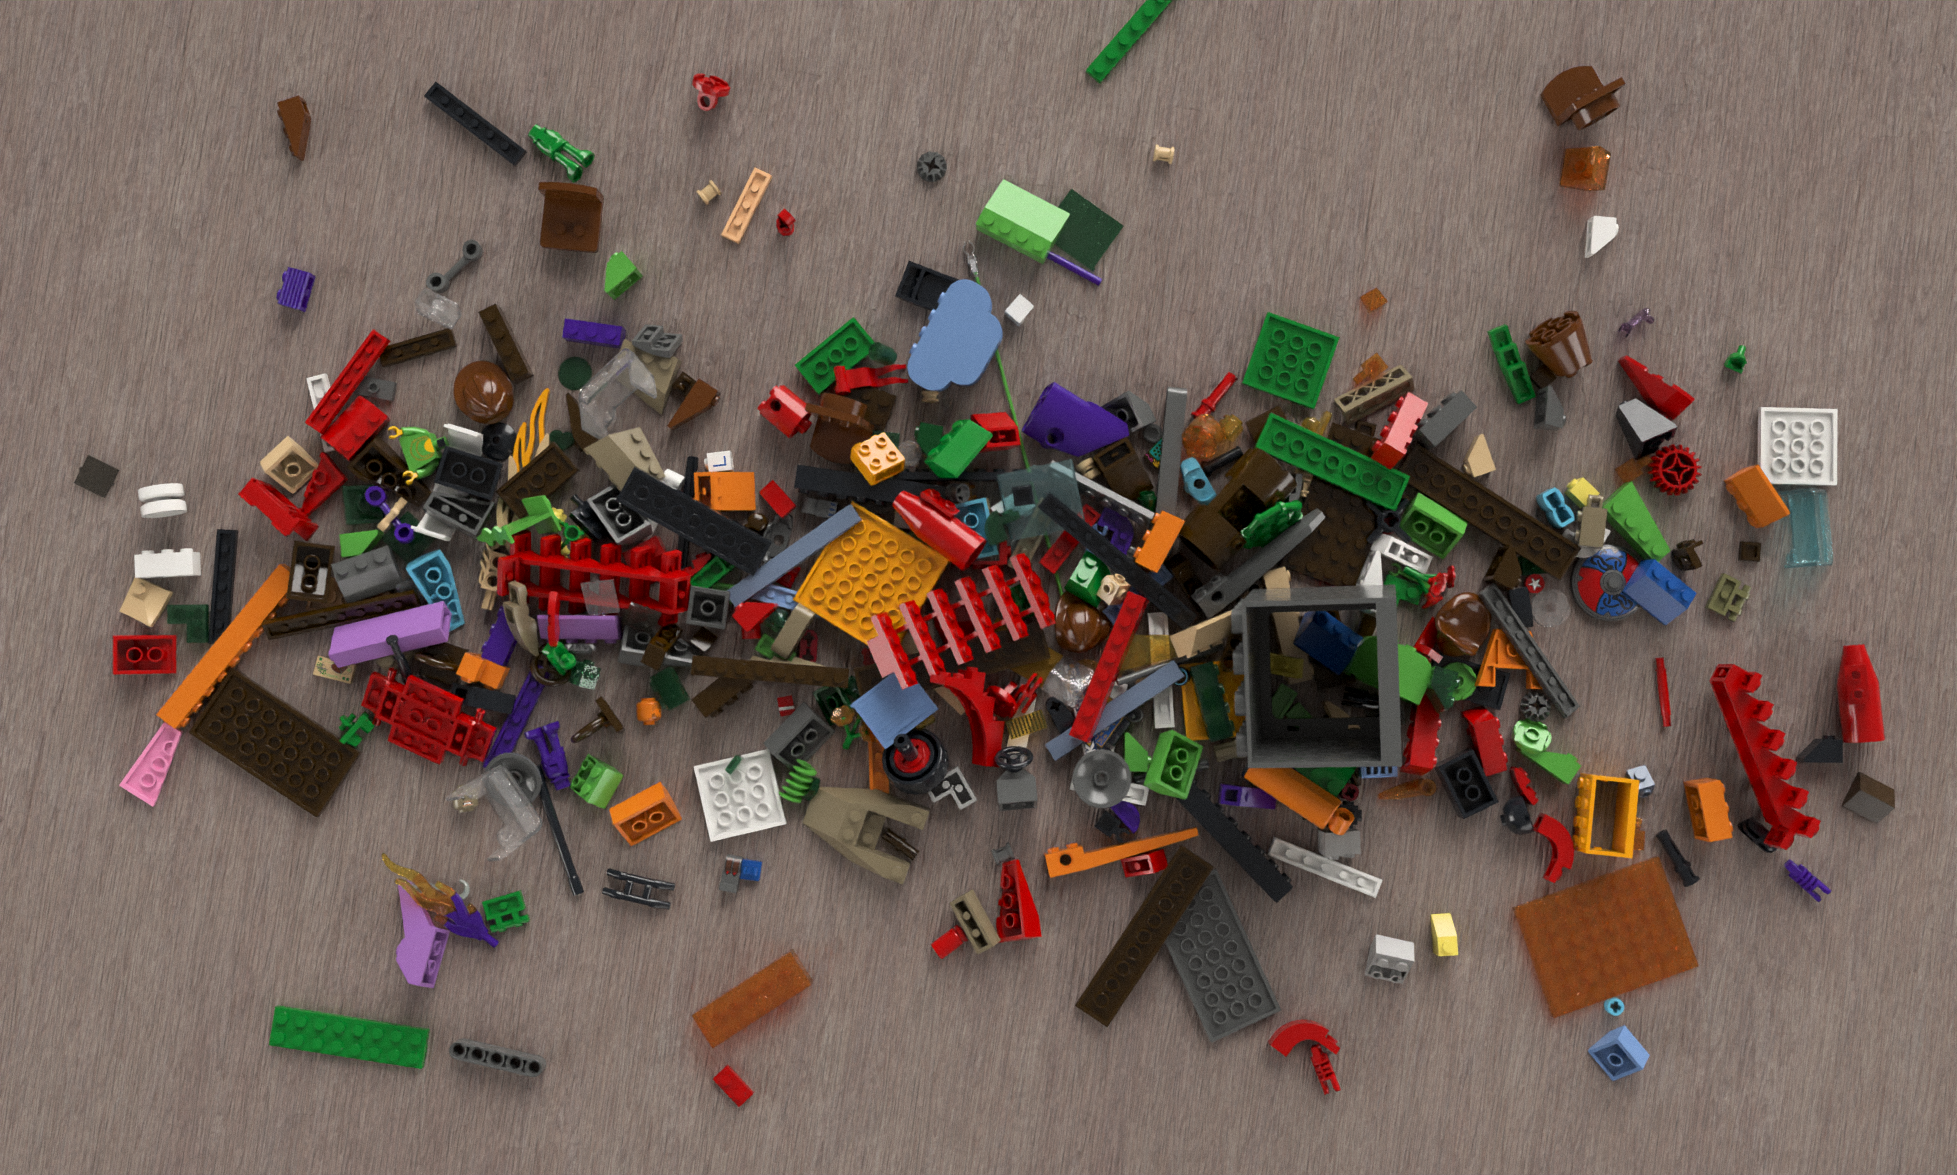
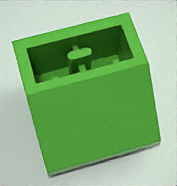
M588 754L573 778L570 788L587 803L605 809L624 775L614 767Z

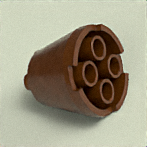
M1566 311L1562 317L1555 319L1551 317L1536 326L1529 333L1530 338L1525 340L1529 350L1556 376L1571 378L1577 374V370L1593 362L1583 321L1577 311Z

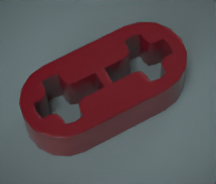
M809 629L800 641L799 658L803 659V655H807V649H810V655L814 656L810 661L815 663L818 656V635L814 630ZM808 633L815 637L814 640H811L810 647H807L808 641L804 640V636H808Z

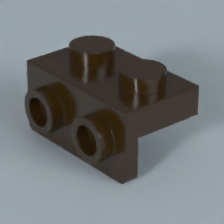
M1691 539L1676 544L1677 548L1671 550L1678 569L1687 571L1703 566L1694 548L1704 544L1703 541Z

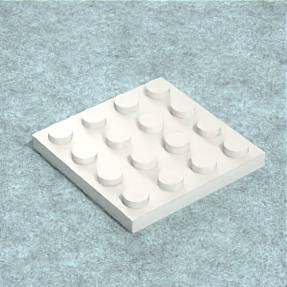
M1758 408V465L1771 484L1837 485L1838 409Z
M768 749L694 766L711 842L787 824L771 753Z

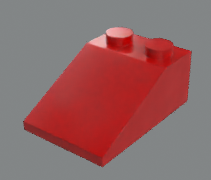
M112 635L113 675L176 673V635Z

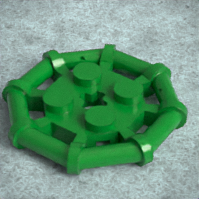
M1298 500L1286 503L1279 501L1267 511L1261 514L1257 513L1255 519L1246 528L1242 529L1240 533L1246 541L1243 548L1251 549L1252 547L1259 546L1263 548L1291 525L1300 521L1303 517L1301 512L1302 503Z

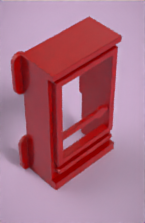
M252 477L241 492L238 493L252 507L256 506L272 521L271 524L284 536L290 535L294 530L305 541H308L319 528L316 523L311 522L308 516L269 483Z

